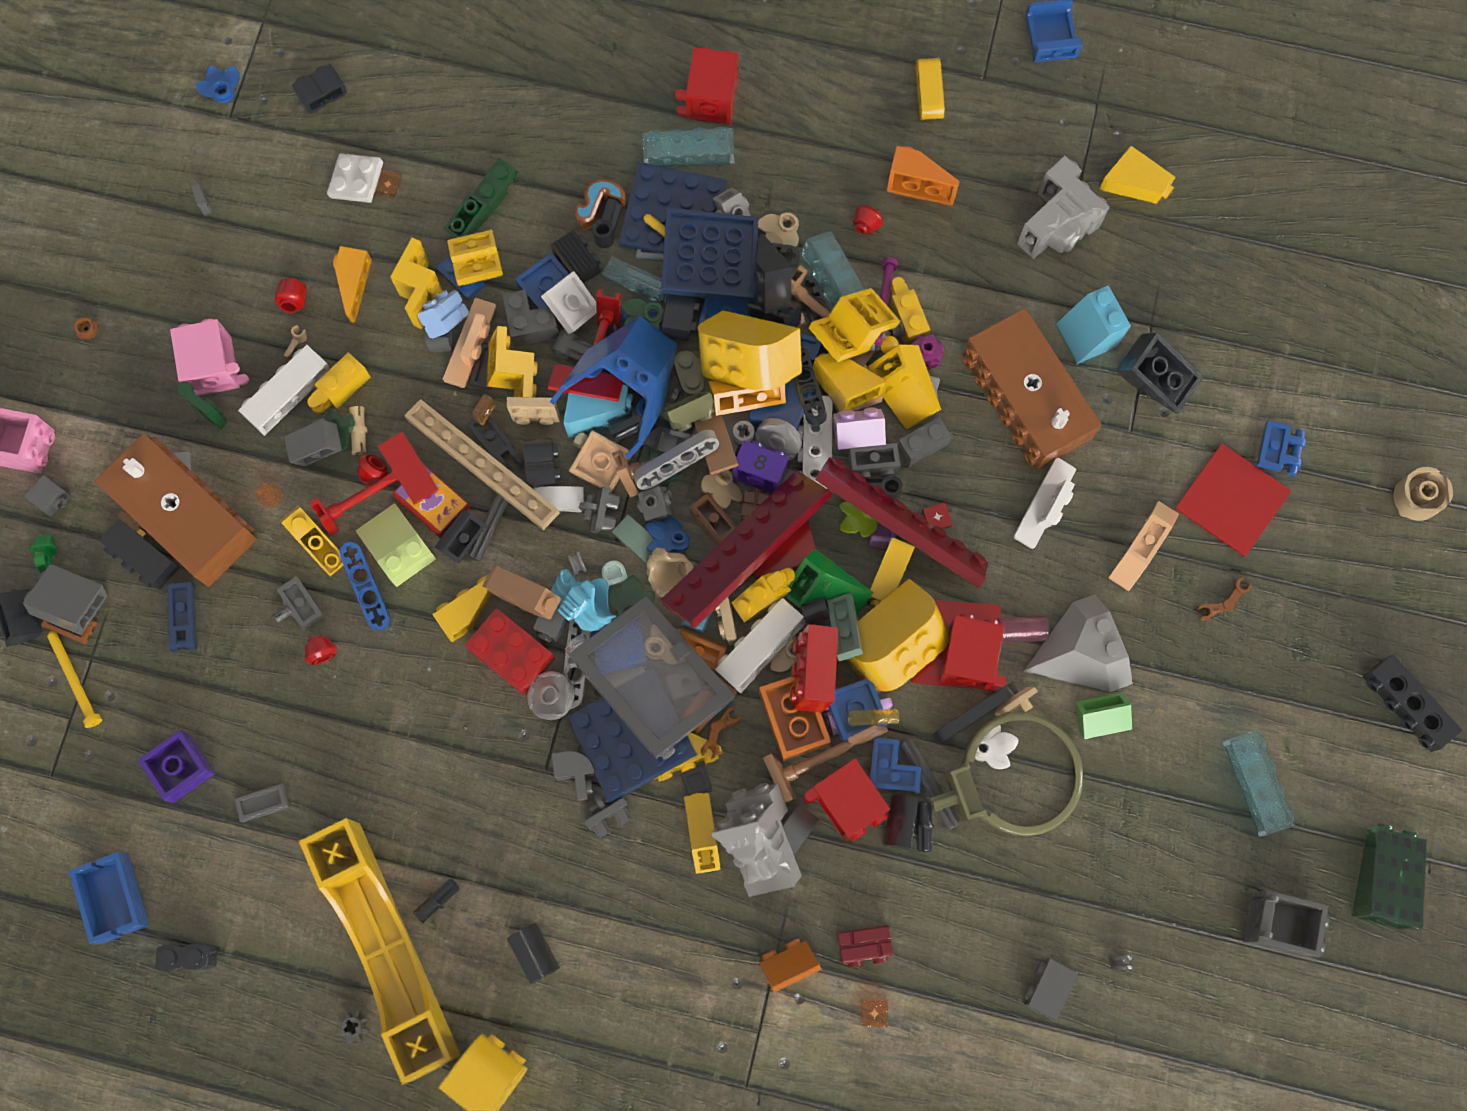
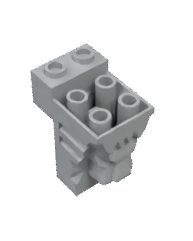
M1066 156L1059 160L1045 174L1038 195L1047 204L1025 223L1017 243L1033 259L1039 253L1041 254L1047 246L1059 253L1064 251L1070 252L1076 242L1081 240L1086 233L1090 235L1101 226L1109 209L1104 198L1097 196L1090 190L1086 182L1078 179L1082 170L1075 161L1068 159Z
M763 783L756 786L753 790L746 791V789H740L733 792L732 797L725 804L728 810L727 816L718 822V826L711 834L713 838L726 848L727 853L733 855V862L740 868L743 875L744 887L748 896L751 897L794 887L802 875L780 821L788 812L778 783L773 785Z

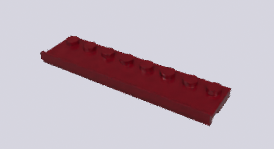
M831 457L827 459L815 479L817 482L975 587L979 588L983 584L988 567V562L984 556L977 552L973 553L966 548L963 542L958 539H952L946 535L942 528L931 525L921 514L913 513L906 508L903 502L898 499H892L886 495L882 488L871 485L861 474L853 473L847 469L840 460L832 459Z
M796 470L661 598L662 604L679 618L687 621L695 629L832 497L831 490L826 489Z

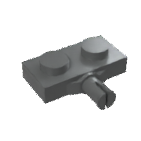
M294 577L276 589L283 599L284 605L283 609L272 615L277 623L291 615L297 620L301 628L305 630L324 617V614L299 577Z

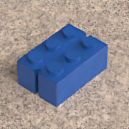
M116 852L95 860L96 863L90 862L68 871L89 944H103L119 938L123 934H129L150 926L129 854Z

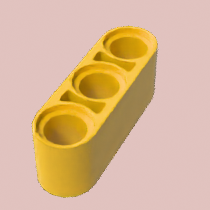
M940 58L917 59L916 79L920 120L943 119L944 96Z

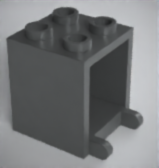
M1269 890L1251 892L1243 943L1302 958L1320 957L1326 947V939L1323 938L1324 931L1330 922L1328 905ZM1295 917L1304 919L1300 943L1292 941Z

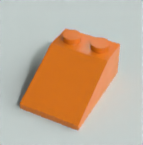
M897 146L887 192L953 206L960 181L922 152L914 150L909 146Z
M798 938L785 944L787 950L777 954L775 949L762 956L764 961L759 964L772 992H776L822 969L806 941L801 943Z

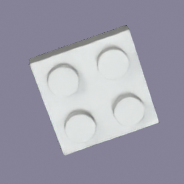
M339 154L328 188V196L334 199L371 203L383 161L378 157Z
M574 271L541 296L568 334L574 332L596 314V301Z

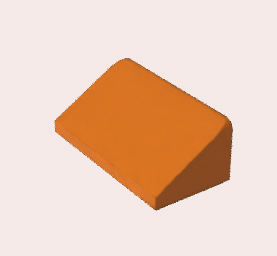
M682 627L679 632L705 663L715 670L718 667L719 660L725 654L727 645Z

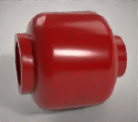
M292 277L279 281L275 293V303L287 313H295L303 309L307 297V287L305 284Z

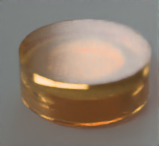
M265 483L258 488L256 498L264 507L272 508L281 502L282 492L275 484Z

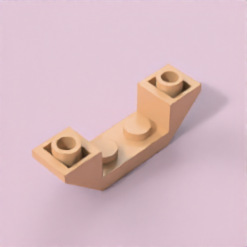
M1158 501L1133 543L1119 560L1108 578L1127 591H1130L1169 534L1179 513Z

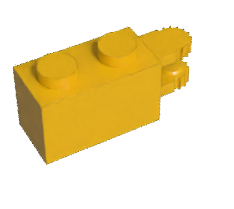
M894 278L890 293H892L890 309L902 320L905 329V336L902 337L904 344L912 345L915 338L921 335L929 336L930 327L915 290L908 289L904 278Z
M348 352L314 384L317 390L311 394V397L309 396L307 401L309 407L316 414H322L331 405L338 409L370 378V375L365 367Z
M785 568L781 571L763 575L731 602L744 623L761 617L775 601H780L791 591L788 585L795 579V573L792 569Z

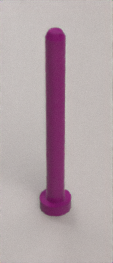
M892 257L884 258L881 266L884 270L880 298L887 306L893 272L898 267V261ZM881 332L874 342L875 345L882 343L884 332Z

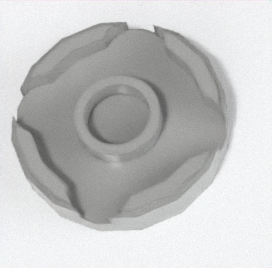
M777 418L764 420L755 433V441L762 444L763 448L771 451L772 449L782 451L786 457H789L788 461L794 459L801 449L802 440L800 434L787 421Z
M554 671L541 673L529 687L527 694L528 705L534 714L541 719L550 721L560 719L568 713L573 705L575 696L574 686L570 679L562 673Z

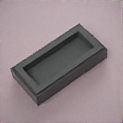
M284 783L234 798L241 823L290 808Z

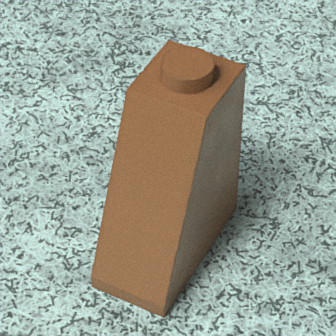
M495 565L482 586L513 608L548 620L551 619L561 600L559 596L546 587Z

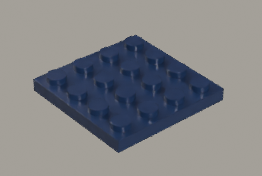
M638 162L619 239V247L663 254L664 237L644 222V216L650 214L665 226L667 208L715 213L717 208L713 198L725 192L727 180Z
M667 208L661 293L754 302L755 281L753 274L756 271L759 217Z
M654 669L616 689L657 739H660L681 722ZM603 697L568 716L579 742L593 766L594 773L604 795L610 803L698 755L687 735L677 744L674 743L658 757H655L653 753L646 749Z

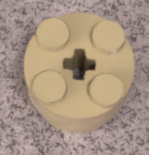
M1421 467L1414 470L1395 486L1393 497L1398 513L1402 517L1416 521L1432 518L1444 510L1452 500L1453 487L1450 480L1440 474V471L1436 468Z

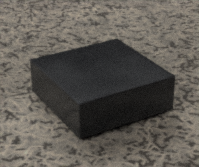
M703 765L680 774L688 796L712 790Z

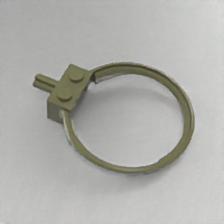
M1010 712L994 717L975 732L966 747L961 766L957 770L944 774L950 791L930 797L929 799L934 812L956 805L961 821L979 817L990 826L1004 833L1017 836L1039 835L1059 826L1075 809L1083 787L1082 761L1077 747L1070 736L1055 722L1035 713ZM1028 720L1047 726L1064 742L1073 760L1075 782L1074 792L1069 803L1054 819L1038 826H1016L1000 819L994 813L988 815L986 810L983 809L969 770L971 769L969 762L974 763L977 749L984 737L995 727L1009 721Z

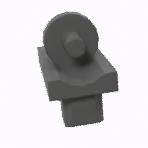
M603 486L601 490H598L596 498L595 496L588 495L587 502L579 503V509L585 511L584 519L591 520L589 532L597 533L600 530L612 531L615 528L616 518L605 515L606 508L616 510L619 505L620 496L610 493V488Z
M596 794L594 798L597 803L590 806L589 809L592 814L599 809L602 811L584 822L601 839L611 833L605 820L614 816L619 826L631 821L627 809L628 804L622 798L606 808V805L610 802L607 801L606 797L601 799Z

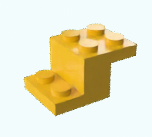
M411 238L390 277L399 295L409 299L405 310L413 326L422 329L423 325L418 315L424 310L423 304L435 299L434 296L443 290L435 271L428 269L429 260L421 242Z
M869 288L842 296L830 315L813 321L809 329L816 339L829 351L830 355L839 362L868 352L881 332L896 328L900 320L874 290Z
M497 326L488 346L487 386L513 389L514 397H535L537 387L536 384H533V376H536L537 362L534 361V353L509 350L510 336H507V327Z

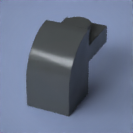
M574 751L552 753L554 778L557 781L575 778L577 800L580 803L588 802L589 795L593 794L592 781L587 780V777L595 776L591 762L581 753Z
M800 804L783 826L793 855H795L819 821L818 817Z

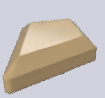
M1026 687L999 705L995 716L1006 714L1018 705H1021L1023 710L1027 712L1033 708L1028 699L1038 691L1035 687Z

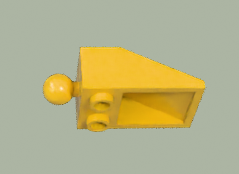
M886 336L880 344V348L885 355L869 365L868 368L869 371L884 379L885 385L881 395L905 429L909 430L941 410L919 345H899L895 337Z

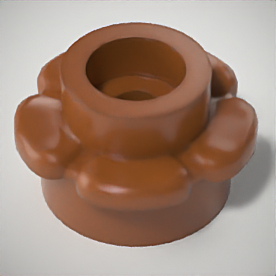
M83 317L75 322L74 329L77 332L78 338L92 339L96 335L95 332L98 330V325L92 319Z

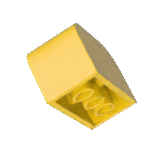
M727 311L719 312L698 326L701 372L706 378L751 390H770L782 386L802 373L800 328Z
M908 579L857 621L863 654L846 659L853 672L862 680L868 679L871 681L877 691L897 689L914 677L917 672L933 661L946 648L949 642V631L932 596L912 580Z
M481 1034L461 1057L439 1086V1089L467 1111H498L525 1075L528 1068L523 1064L526 1060L513 1050L507 1053L502 1049L505 1043L493 1034H490L489 1037Z

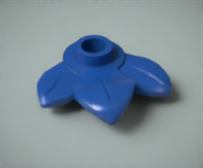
M233 65L223 72L214 66H209L206 81L196 83L198 92L204 97H213L218 103L229 102L234 97V88L240 80L238 69Z
M666 517L664 523L652 521L645 525L647 532L654 538L647 546L648 551L652 552L655 548H663L669 553L671 551L681 553L688 548L690 538L683 532L682 525L678 520Z

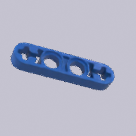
M347 542L340 548V558L366 621L374 630H385L390 625L391 617L364 551L360 545L354 542ZM350 547L358 551L354 554L356 561L360 562L362 560L363 564H357L351 569L349 565H353L354 562L351 557H346ZM365 569L367 572L366 580L357 582L354 578L356 570ZM367 591H373L376 594V601L373 604H366L364 602L363 596ZM381 605L377 612L380 616H385L382 626L373 623L376 615L374 611L368 612V609Z

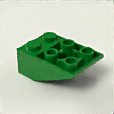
M814 549L805 557L795 572V579L788 585L791 591L784 597L802 609L801 604L822 597L830 600L851 593L857 616L874 592Z

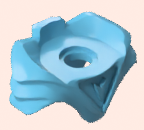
M570 570L560 571V575L557 577L551 592L561 598L558 612L568 621L574 618L582 630L599 631L611 623L613 618L617 617L609 611V584L605 579L597 578L593 581L585 580L579 582L575 580Z

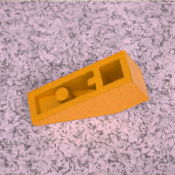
M340 246L338 254L334 256L333 266L345 314L351 323H355L372 260L367 251Z
M716 380L708 381L709 392L714 400L713 405L716 416L786 403L785 384L770 390H751Z

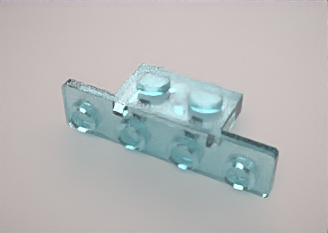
M615 257L610 258L602 273L603 278L666 305L668 294L661 293L662 278Z

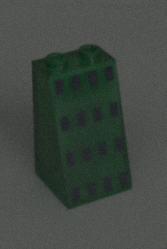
M1377 824L1375 827L1367 828L1352 917L1399 930L1422 929L1426 839L1419 838L1418 833L1402 830V833L1393 831V827L1386 824Z

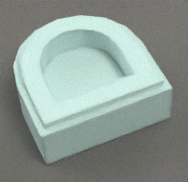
M609 561L603 566L602 577L608 582L609 587L629 582L625 567L619 561Z

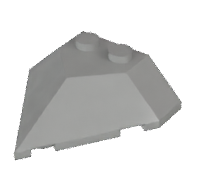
M1095 594L1072 602L1023 671L1084 687L1100 689V691L1108 693L1133 684L1129 656L1112 615Z

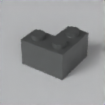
M526 290L502 294L514 347L556 339L558 337L559 331L556 317L549 307L530 310Z

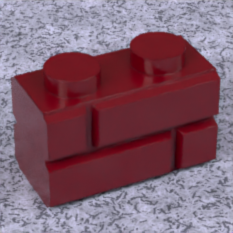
M888 925L837 932L841 963H847L848 968L863 966L862 961L869 959L873 960V964L888 962L889 956H893Z

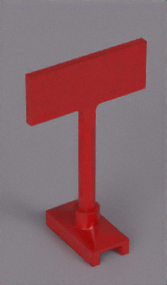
M597 290L596 314L597 326L599 328L593 346L605 339L607 330L612 325H616L620 329L622 324L621 293L616 292L615 298L603 296V290ZM555 364L548 389L558 391L574 367ZM600 372L595 378H583L564 390V392L619 402L624 382L613 374Z
M403 432L378 446L392 469L390 474L338 504L333 503L325 507L318 498L309 502L319 516L320 522L331 536L339 532L335 519L342 516V512L395 481L401 483L414 505L439 491Z

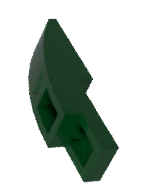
M498 157L473 194L471 192L468 193L443 229L455 238L473 234L507 196L506 190L519 172Z

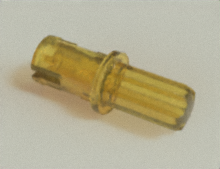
M871 707L870 710H852L848 713V722L851 726L898 724L899 712L897 708L876 709L875 707Z

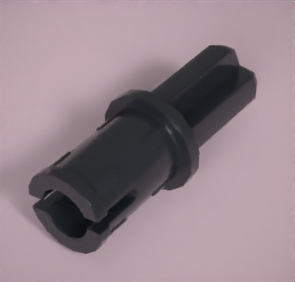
M918 802L917 824L915 825V828H917V851L922 853L932 851V828H935V825H932L931 802Z
M449 879L433 894L429 893L430 897L413 911L417 919L424 924L439 908L443 909V905L459 891L458 884L453 879Z

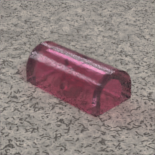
M1045 615L996 619L999 625H1004L1001 643L1044 641L1048 639L1049 623Z

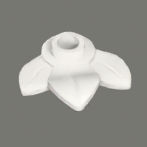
M1001 725L992 729L980 743V745L983 744L987 747V752L982 753L978 747L975 759L982 762L986 761L995 769L1007 768L1010 766L1007 754L1016 748L1018 738L1010 733L1001 732Z

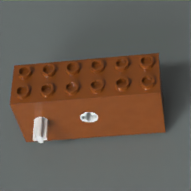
M1026 308L968 339L962 355L965 366L973 371L977 385L985 390L989 404L993 408L996 407L1002 424L1005 427L1008 426L1012 432L1014 443L1018 447L1021 446L1025 453L1026 462L1033 466L1036 471L1050 464L1054 459L1068 454L1093 439L1102 424Z
M143 433L94 480L99 487L185 569L208 587L257 540L251 534L254 529L155 436L150 439Z

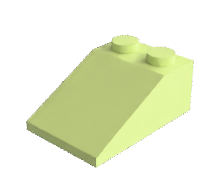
M395 503L356 530L375 560L396 587L436 559Z

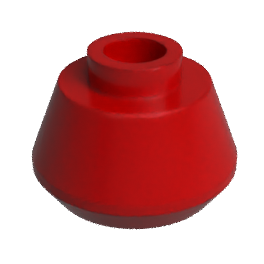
M869 205L858 206L853 219L854 228L862 235L872 234L882 227V215Z
M367 454L359 459L357 474L362 483L370 485L389 474L388 466L381 458Z
M316 635L307 640L308 643L305 645V661L308 664H322L336 656L337 647L327 637Z

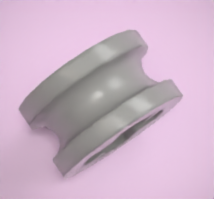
M747 421L737 422L733 428L734 440L741 445L743 441H752L754 438L753 425ZM748 429L749 436L746 437L744 435V438L740 437L738 430Z
M579 551L574 556L567 555L575 575H578V572L581 570L583 572L586 571Z

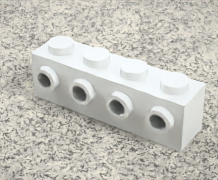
M306 345L303 349L297 350L293 358L286 365L279 367L276 374L269 381L264 382L255 395L247 398L238 411L265 436L315 388L314 384L330 370V367Z
M822 396L827 413V419L823 424L818 426L808 424L803 413V426H798L801 440H803L802 448L798 452V462H802V471L799 472L817 482L815 479L829 457L832 458V399L829 396ZM816 406L811 407L813 415L817 416Z
M783 598L779 602L775 601L769 607L768 614L763 619H758L752 625V631L735 643V649L729 655L726 654L719 660L718 667L715 670L741 694L806 624L805 618Z

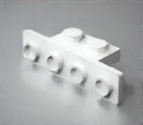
M1060 458L1054 459L1013 536L1014 539L1033 549L1036 547L1044 530L1052 525H1056L1063 515L1061 512L1063 506L1067 505L1073 497V492L1071 491L1075 484L1071 482L1076 468Z

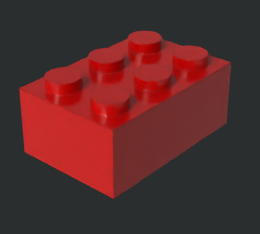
M497 608L464 645L469 652L523 696L528 692L530 685L538 678L537 676L544 673L555 660V657L549 650Z
M808 624L800 632L799 636L794 639L793 653H796V662L792 664L791 676L795 677V683L790 691V701L793 702V710L822 713L834 702L838 628Z

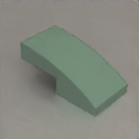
M626 515L611 532L647 565L649 555L652 554V552L647 550V546L654 538L632 517Z

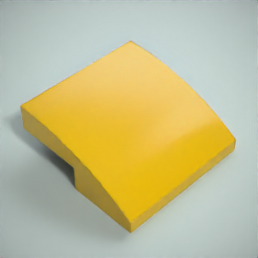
M492 230L447 240L458 286L503 276Z

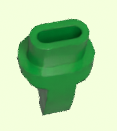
M51 535L34 537L33 545L30 546V552L34 554V563L40 574L46 571L48 566L52 564V556L57 551V547L53 544L54 537Z

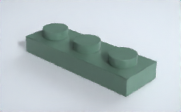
M851 593L827 600L831 626L838 628L837 658L839 661L862 655V643Z

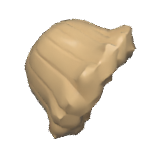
M655 548L652 554L649 555L646 574L652 590L655 591L658 597L663 598L695 566L683 554L669 553L666 549Z

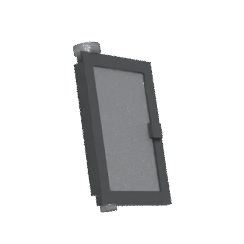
M647 596L590 639H587L584 635H579L572 639L565 648V652L574 661L579 670L656 759L660 756L664 760L668 759L675 752L673 747L675 744L735 698L728 687Z

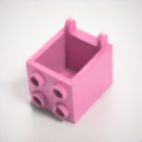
M204 319L201 323L181 324L177 328L170 329L178 381L180 383H190L198 396L240 388V385H245L249 382V377L246 374H237L240 367L235 362L232 338L218 319Z
M0 408V466L41 474L43 467L48 462L47 454L50 445L55 440V430L37 415Z

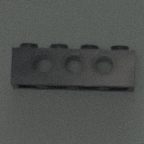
M1393 654L1382 659L1363 676L1367 681V686L1382 697L1385 706L1401 718L1403 726L1419 738V743L1425 749L1431 752L1440 750L1463 731ZM1390 680L1396 684V691L1391 689ZM1407 699L1412 701L1414 705L1413 710L1408 707ZM1425 718L1430 721L1431 729L1425 726Z

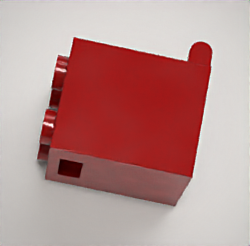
M694 47L687 90L678 89L675 92L677 99L686 100V106L680 105L676 108L679 116H687V119L731 125L739 78V53H734L730 50L718 51L707 47Z
M961 613L960 616L955 615L949 625L950 637L944 651L939 681L983 691H999L1006 684L1005 677L996 675L1004 625H999V622L993 619L976 620L970 614Z
M853 759L805 793L803 802L806 805H810L816 800L818 801L845 842L848 839H851L852 842L859 839L867 832L865 828L870 824L874 828L888 818L886 813L890 810L856 759Z

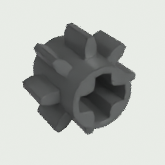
M360 1010L355 1012L354 1017H352L350 1012H345L346 1019L337 1022L342 1030L338 1033V1036L345 1035L347 1037L346 1043H351L354 1037L358 1042H362V1034L370 1032V1029L366 1028V1022L370 1019L361 1018ZM357 1022L358 1027L355 1028V1031L351 1032L349 1028L352 1026V1023Z

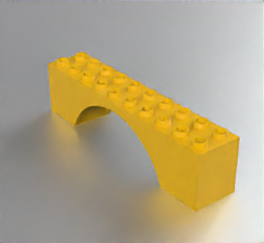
M346 818L300 840V846L318 888L329 900L341 919L363 964L377 1004L381 1023V1036L401 1083L405 1084L416 1080L461 1057L361 824Z

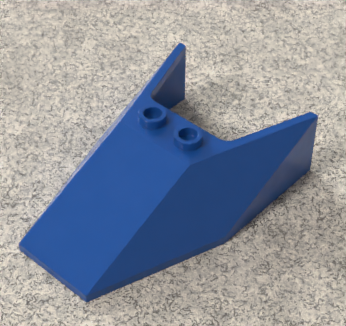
M639 316L587 349L550 402L554 405L564 390L585 377H597L603 368L611 372L642 395L636 406L637 413L642 418L639 436L625 456L630 459L644 443L665 406L678 344Z

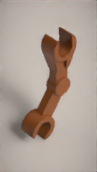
M1243 577L1239 578L1233 585L1234 591L1226 601L1219 604L1200 605L1196 611L1206 609L1208 616H1203L1199 620L1207 621L1220 612L1232 610L1241 595L1251 590L1252 583L1243 590L1239 586Z
M729 708L720 720L708 727L707 742L701 747L702 756L707 752L708 748L712 751L711 760L719 753L717 738L720 730L735 726L741 718L739 716L736 719H732L729 716L734 708Z

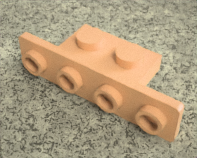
M478 298L474 299L444 374V382L461 388L466 387L475 361L480 357L481 343L489 334L490 323L497 308L496 304Z

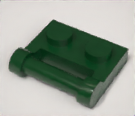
M182 382L179 384L178 393L189 401L198 413L222 430L227 422L221 417L224 413L216 407L217 405L206 396L204 398L198 396L190 383Z

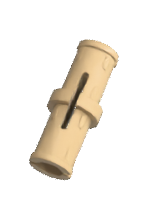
M353 406L349 408L350 428H348V434L351 435V454L356 455L358 453V456L367 454L365 434L368 433V430L365 427L364 407L360 406L358 409V406Z

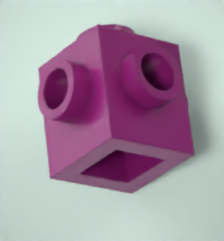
M934 334L929 336L921 335L913 340L912 345H919L927 370L936 368L940 364L944 353L941 341L936 340Z

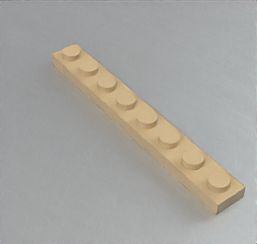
M421 399L404 415L406 420L542 530L560 514L555 506Z

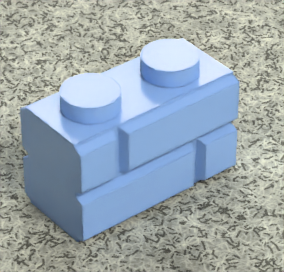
M444 290L434 296L435 299L423 304L424 310L419 313L418 318L422 325L426 326L425 330L430 338L433 339L446 334L468 316L469 311L465 304L462 303L458 291L454 290L448 293Z

